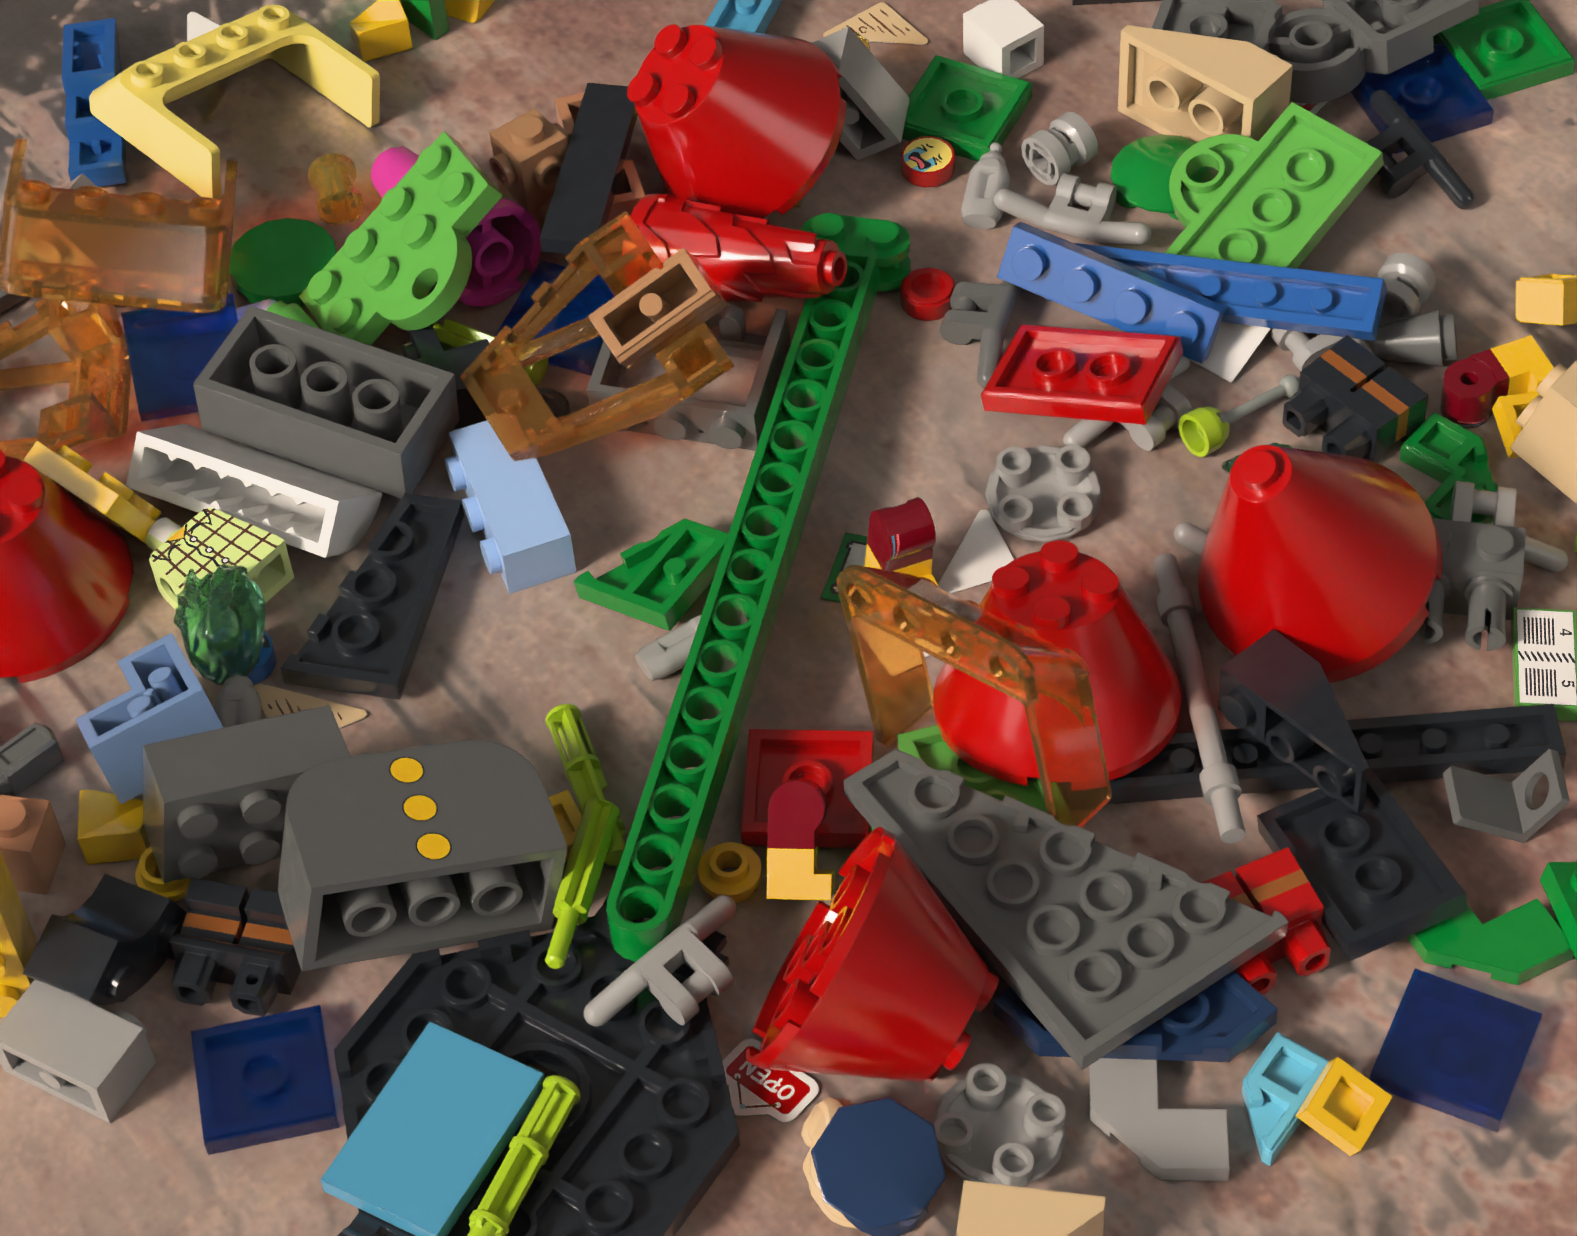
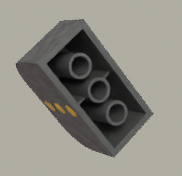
M462 740L442 744H424L414 748L380 753H362L353 757L328 760L302 773L291 786L287 797L278 880L280 902L301 971L473 943L481 939L530 930V933L551 930L554 920L552 912L561 884L568 847L542 779L531 762L517 751L499 743L485 740Z

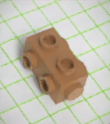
M534 108L489 132L493 157L490 158L489 162L491 170L497 179L498 189L503 195L501 199L504 200L507 197L523 207L534 217L540 232H542L570 139L558 123L551 124Z

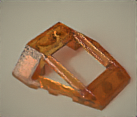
M626 211L580 241L565 257L569 265L551 285L544 281L531 296L535 304L512 329L505 325L460 376L514 461L544 457L653 419L686 400L734 367L726 352L703 322L656 354V358L666 373L571 414L556 418L524 368L601 335L590 318L586 317L534 340L532 339L598 274H600L613 295L616 296L657 267L661 270L664 267Z
M101 275L44 297L34 304L38 313L16 327H13L8 320L0 325V361L48 334L53 337L71 360L0 369V391L70 383L68 400L40 410L38 437L0 441V450L5 453V456L24 461V458L36 441L56 454L63 445L78 454L100 445L110 444L116 439L127 435L132 355L107 283Z

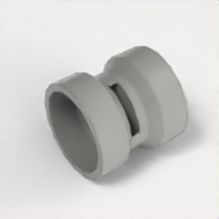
M1066 112L1050 123L1048 131L1039 130L1025 139L1021 146L1022 156L1030 172L1040 182L1053 186L1059 182L1063 173H1070L1071 166L1081 167L1096 157L1098 142L1093 130L1080 115L1074 112Z
M1395 253L1390 255L1380 268L1377 278L1384 279L1387 291L1379 326L1419 315L1421 305L1427 301L1435 289L1436 276L1427 262L1418 256L1409 253Z

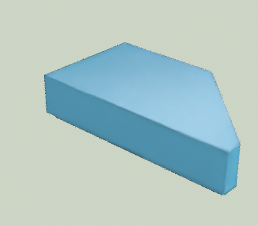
M1279 1032L1275 1034L1242 1083V1095L1261 1162L1270 1167L1302 1121L1295 1115L1327 1062H1329L1326 1058Z

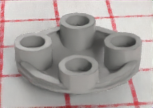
M1040 445L1025 449L1013 446L1002 450L997 456L996 468L989 475L985 497L991 516L1004 530L1024 540L1050 542L1070 538L1089 526L1100 511L1103 488L1098 472L1090 464L1089 453L1078 445H1067L1062 448Z
M990 1063L973 1066L968 1071L966 1079L956 1082L939 1099L931 1120V1124L935 1126L939 1151L944 1164L967 1181L1018 1187L1041 1179L1059 1161L1066 1141L1064 1125L1066 1112L1061 1099L1054 1094L1046 1092L1032 1080L1003 1072L1000 1067Z

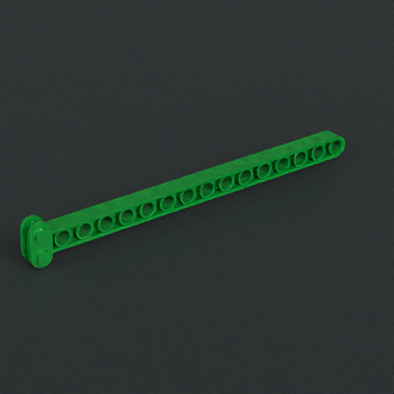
M823 213L806 221L801 228L802 231L817 234V238L835 242L838 245L839 251H842L846 256L847 272L843 283L835 286L832 292L823 294L818 298H806L607 899L606 911L613 947L623 958L633 962L639 960L680 926L877 292H886L899 288L902 280L911 272V260L908 256L910 252V235L906 228L899 223L889 220ZM673 816H681L677 819H666ZM654 867H667L661 870H649ZM639 918H649V919H650L649 921H646V922H643V923H634V922H632L633 920H636V919H639Z

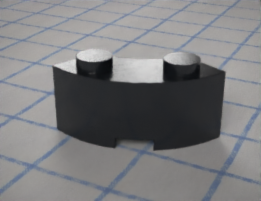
M104 874L93 894L78 910L65 916L51 915L23 974L97 1005H112L124 1002L128 997L141 989L158 972L168 958L171 960L175 959L169 942L174 934H180L187 912L169 898Z

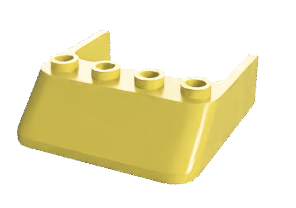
M266 5L253 13L230 23L220 25L218 28L194 39L179 43L175 47L151 58L134 63L92 91L89 96L90 111L97 119L209 203H213L221 199L220 150L216 144L165 107L166 104L263 60L273 59L367 127H372L379 124L380 75L374 68L287 8L280 5Z

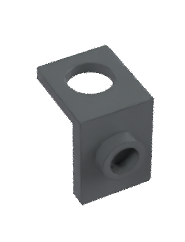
M1548 749L1513 782L1456 766H1450L1443 773L1452 820L1455 825L1521 843L1527 841L1570 802L1559 753ZM1546 775L1549 781L1548 795L1543 805L1535 809L1532 800L1533 791L1538 780Z

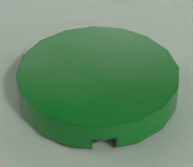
M283 218L266 221L247 230L234 243L228 256L232 286L238 294L240 292L247 296V300L251 304L266 299L283 301L286 304L296 303L301 307L305 304L299 295L306 289L311 278L321 271L337 253L335 242L325 228L309 220Z

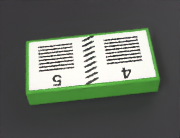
M1513 607L1511 637L1514 707L1554 704L1558 721L1577 722L1576 611Z

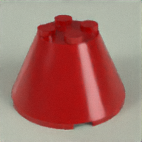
M671 24L664 27L657 34L654 48L647 55L638 74L630 81L627 88L628 99L635 105L666 194L673 195L679 199L721 206L724 208L723 212L761 219L775 210L781 215L785 214L814 186L837 148L846 116V101L840 97L838 80L842 77L841 72L835 62L813 43L794 37L705 25H689L680 28L676 24Z
M0 450V678L17 676L20 684L51 676L73 666L89 656L111 636L123 619L130 604L128 593L132 574H134V566L123 535L107 517L28 463L14 457L5 456V453Z
M1064 540L1047 542L1040 551L1021 556L994 571L992 584L936 678L933 691V711L936 725L940 729L943 740L963 761L987 775L1013 784L1027 786L1028 777L1065 779V788L1083 787L1107 782L1124 776L1151 761L1165 748L1175 734L1179 724V713L1182 703L1180 680L1174 667L1122 587L1118 576L1106 564L1092 556L1078 552L1075 544Z
M878 827L862 840L840 868L838 874L845 878L839 886L831 906L821 900L818 901L791 947L766 996L752 1030L753 1033L763 1038L760 1050L758 1051L750 1046L746 1052L747 1061L760 1069L912 1082L928 1080L932 1082L943 1067L952 1071L960 1062L969 1046L971 1035L963 1030L973 1011L981 1012L986 1007L997 988L999 977L988 972L982 958L896 836L888 830Z

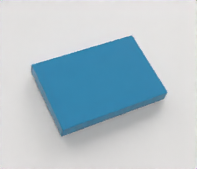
M429 1022L320 1179L324 1192L415 1236H447L536 1102L543 1089L544 1073Z

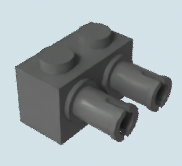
M1433 518L1441 540L1443 568L1441 580L1435 579L1433 589L1425 605L1429 614L1423 622L1426 625L1424 644L1436 643L1442 638L1444 630L1442 624L1443 613L1468 616L1465 640L1470 647L1480 650L1482 631L1487 630L1486 651L1501 648L1506 642L1505 621L1511 620L1513 607L1517 608L1524 573L1526 528ZM1419 629L1409 641L1418 644Z

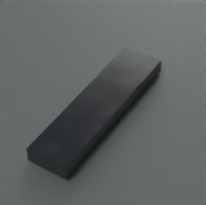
M587 83L540 235L542 252L597 257L638 117L634 103L627 96L628 86Z

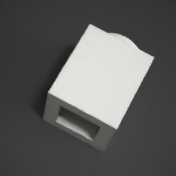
M988 0L963 14L964 54L979 68L1018 79L1044 65V25L1015 0Z

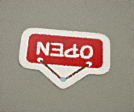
M754 1038L745 1039L722 1061L735 1115H770L780 1122H791L817 1096L819 1092L817 1082L804 1072L760 1069L749 1063L746 1059L748 1048L751 1046L759 1051L762 1042Z

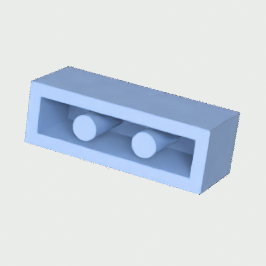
M511 412L449 432L453 456L444 459L446 470L454 491L464 489L468 498L462 499V505L472 533L482 530L485 536V540L480 541V547L490 575L500 572L509 594L576 573L571 534L516 413Z

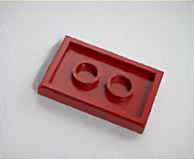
M1020 325L981 393L984 411L1146 425L1184 353L1181 337Z

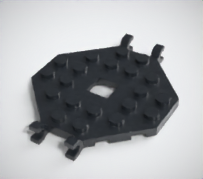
M609 894L594 916L587 917L585 923L576 925L565 964L559 969L550 968L545 962L554 932L531 936L530 930L478 940V948L440 955L438 948L412 954L334 1049L343 1101L347 1140L429 1022L526 1066L531 1065L549 1076L559 1075L566 1077L577 1085L581 1098L572 1107L548 1152V1160L540 1167L509 1224L507 1236H675L740 1147L739 1130L730 1100L707 997L698 1004L699 1013L684 1025L675 1022L663 1009L659 1000L647 988L604 1025L595 1027L588 1024L585 1020L584 1009L586 1005L635 963L618 954L611 942L606 911ZM639 918L633 920L632 922L642 923L644 921V918ZM715 931L704 939L702 943L728 967L729 957L720 953L727 944L726 936ZM684 963L672 975L680 983H683L693 974V971ZM521 1125L519 1126L513 1137L518 1135L522 1127ZM511 1140L447 1236L468 1235L470 1231L469 1217L472 1211L478 1208L510 1149L509 1144ZM359 1208V1214L338 1235L415 1236Z

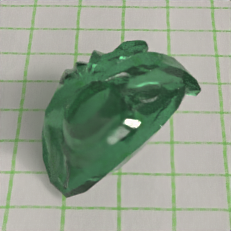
M222 564L214 573H208L202 579L195 575L194 569H190L185 577L183 591L177 595L178 606L173 623L181 631L188 658L202 677L217 685L224 684L226 679L234 677L236 674L246 677L255 668L263 645L266 622L265 601L259 586L246 575L247 568L244 566Z

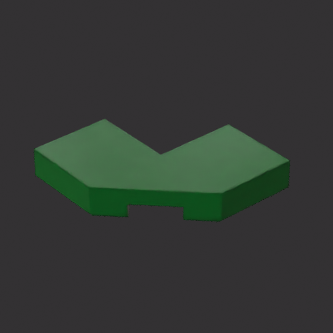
M1435 412L1401 446L1400 461L1442 483L1424 502L1434 519H1451V501L1455 481L1474 483V489L1493 492L1497 490V484L1494 483L1489 469L1488 453L1484 439ZM1472 513L1471 522L1491 524L1493 516Z
M1538 898L1484 924L1480 922L1467 904V911L1406 937L1424 963L1451 969L1454 964L1491 973L1490 979L1513 985H1519L1573 958V952L1563 930Z

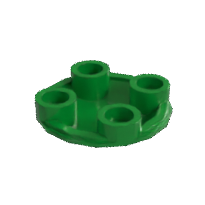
M1159 134L1139 138L1124 146L1113 159L1110 175L1113 185L1117 186L1116 202L1125 208L1139 207L1149 212L1167 213L1171 218L1179 220L1174 212L1170 196V176L1179 157L1197 142L1182 136ZM1204 166L1194 170L1189 178L1194 182L1205 183L1214 179L1219 171L1213 167Z

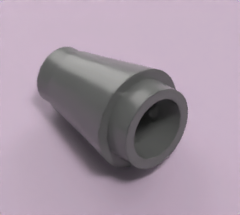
M1435 310L1379 326L1376 341H1373L1374 354L1380 360L1443 367V361L1457 360L1455 315H1440V310Z

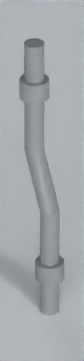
M1169 553L1161 554L1153 561L1160 589L1156 603L1161 622L1169 627L1203 765V770L1199 774V780L1204 800L1213 806L1222 842L1229 844L1237 843L1246 836L1237 800L1241 796L1242 789L1236 768L1228 763L1193 625V620L1196 617L1191 591L1183 585L1176 556Z

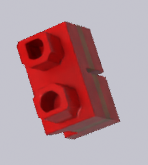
M1288 847L1236 868V877H1234L1231 871H1228L1202 882L1212 883L1230 891L1229 898L1270 916H1272L1274 910L1278 911L1288 920L1287 935L1233 970L1261 995L1268 993L1276 984L1277 973L1271 965L1272 962L1287 957L1297 974L1305 977L1323 970L1329 965L1331 948L1321 928L1324 906Z

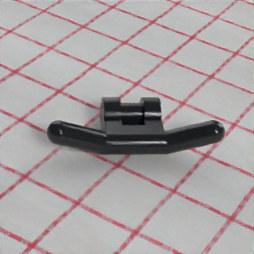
M1385 90L1375 91L1370 98L1371 107L1389 128L1366 143L1383 153L1384 165L1377 172L1381 177L1379 185L1390 198L1399 197L1412 187L1415 180L1429 173L1456 207L1463 210L1471 208L1476 200L1472 189L1395 99ZM1402 148L1408 157L1397 163L1392 155Z

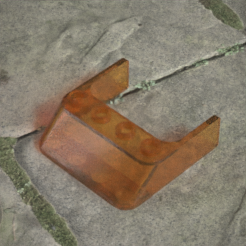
M16 138L4 194L0 236V288L3 291L23 297L195 313H210L225 307L228 296L238 161H226L224 194L218 199L209 197H197L190 201L166 199L163 195L150 191L137 192L133 195L108 193L107 190L97 186H81L76 189L55 188L42 181L25 180L27 139Z
M850 565L839 573L837 588L877 741L886 746L891 745L898 739L897 735L903 734L933 707V690L924 651L1009 695L1024 705L1048 814L1053 815L1061 824L1082 827L1110 801L1112 792L1091 684L1088 679L1089 669L1077 653L1070 649H1061L1033 635L1024 626L1019 624L1013 625L985 611L976 602L965 601L939 588L928 578H919L910 574L860 565Z

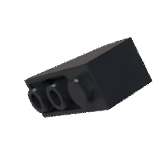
M1272 629L1220 668L1218 710L1224 714L1232 725L1244 728L1268 746L1279 760L1291 763L1315 781L1320 790L1327 796L1339 799L1358 814L1365 807L1368 764L1320 662Z

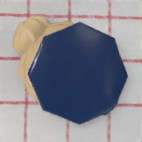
M827 1097L813 1107L810 1115L803 1123L801 1136L805 1144L810 1147L802 1169L809 1183L812 1197L831 1221L843 1227L859 1229L871 1236H900L912 1231L929 1212L927 1208L930 1201L947 1178L933 1124L891 1097L854 1105L845 1098Z

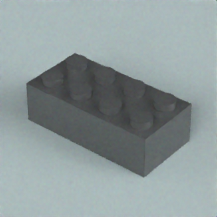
M251 305L193 383L202 430L398 498H402L405 493L411 494L449 437V432L453 431L460 420L455 374Z

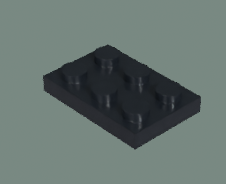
M1371 767L1368 769L1365 807L1358 814L1339 799L1331 798L1320 789H1317L1257 815L1259 833L1272 852H1277L1286 847L1290 849L1324 906L1322 923L1349 961L1467 911L1465 891Z

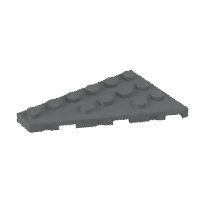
M898 749L892 750L844 780V795L873 829L882 827L896 836L963 933L1081 1070L1087 1068L1287 935L1289 922L1278 911L1274 910L1272 916L1230 899V891L1212 883L1194 881L1186 872L1137 852L1135 857L1129 856L1095 841L1096 834L1078 826L1061 824L1053 815L1006 795L1002 801L964 785V777L947 770L932 769L922 759Z

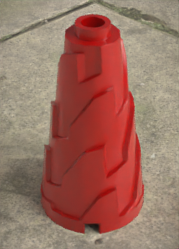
M654 193L643 197L634 207L626 224L639 226L636 240L623 239L622 267L626 286L632 285L656 267L661 270L664 267L663 262L683 247L697 258L725 301L762 302L763 297L818 298L823 294L832 292L835 286L841 285L847 272L846 256L842 251H839L838 245L832 240L817 238V234L807 231L770 225V221L767 219L723 212L724 208L721 206L679 199L669 194Z

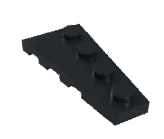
M404 494L367 546L369 555L356 572L350 570L339 585L340 595L326 615L319 613L307 630L309 638L297 655L291 653L280 668L285 684L396 700L401 699L464 518L462 501Z

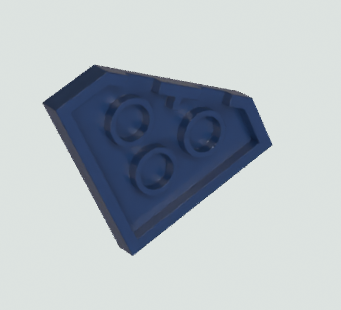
M1232 971L1102 1058L1230 1062L1277 1023L1278 1008L1236 972ZM1011 987L993 1000V1015L1038 1056L1070 1057Z

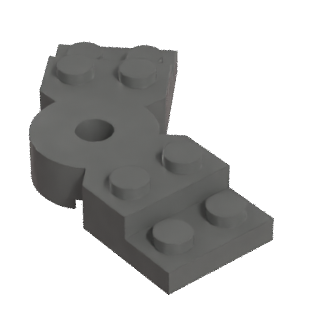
M1162 0L1152 28L1250 42L1293 65L1290 101L1311 104L1334 100L1349 93L1362 81L1366 72L1389 74L1433 53V36L1478 15L1479 5L1478 0H1323L1324 8L1300 9L1283 15L1282 6L1276 0Z

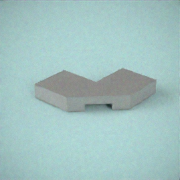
M1100 1058L1089 1066L1090 1120L1109 1137L1115 1136L1140 1157V1164L1159 1180L1228 1181L1230 1167L1227 1109H1158L1157 1060Z

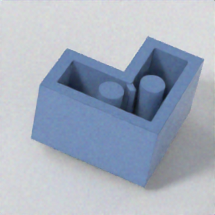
M172 633L117 661L131 690L75 719L91 753L120 804L136 796H143V745L224 728Z

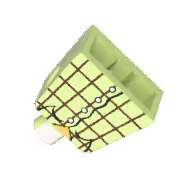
M215 508L201 510L183 527L169 518H160L150 527L146 536V545L154 551L149 561L159 592L213 647L223 633L243 624L294 578L284 539Z

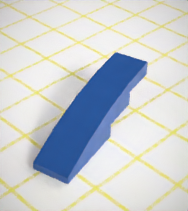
M115 18L64 25L61 80L66 95L65 128L69 140L68 173L70 181L83 173L96 187L126 183V141L91 113L89 96L93 90L121 73L118 29Z

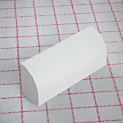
M188 424L137 431L126 486L130 489L198 513L206 508H215L279 536L288 545L325 558L344 554L360 542L373 522L383 494L381 491Z

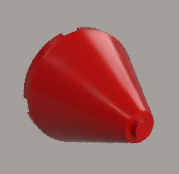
M1273 445L1255 446L1243 452L1234 462L1202 549L1198 568V590L1202 610L1211 629L1231 656L1236 657L1274 629L1320 662L1329 683L1343 681L1367 672L1389 659L1422 626L1429 614L1425 605L1433 589L1435 579L1441 580L1443 553L1441 540L1433 518L1417 491L1405 479L1387 467L1354 456Z

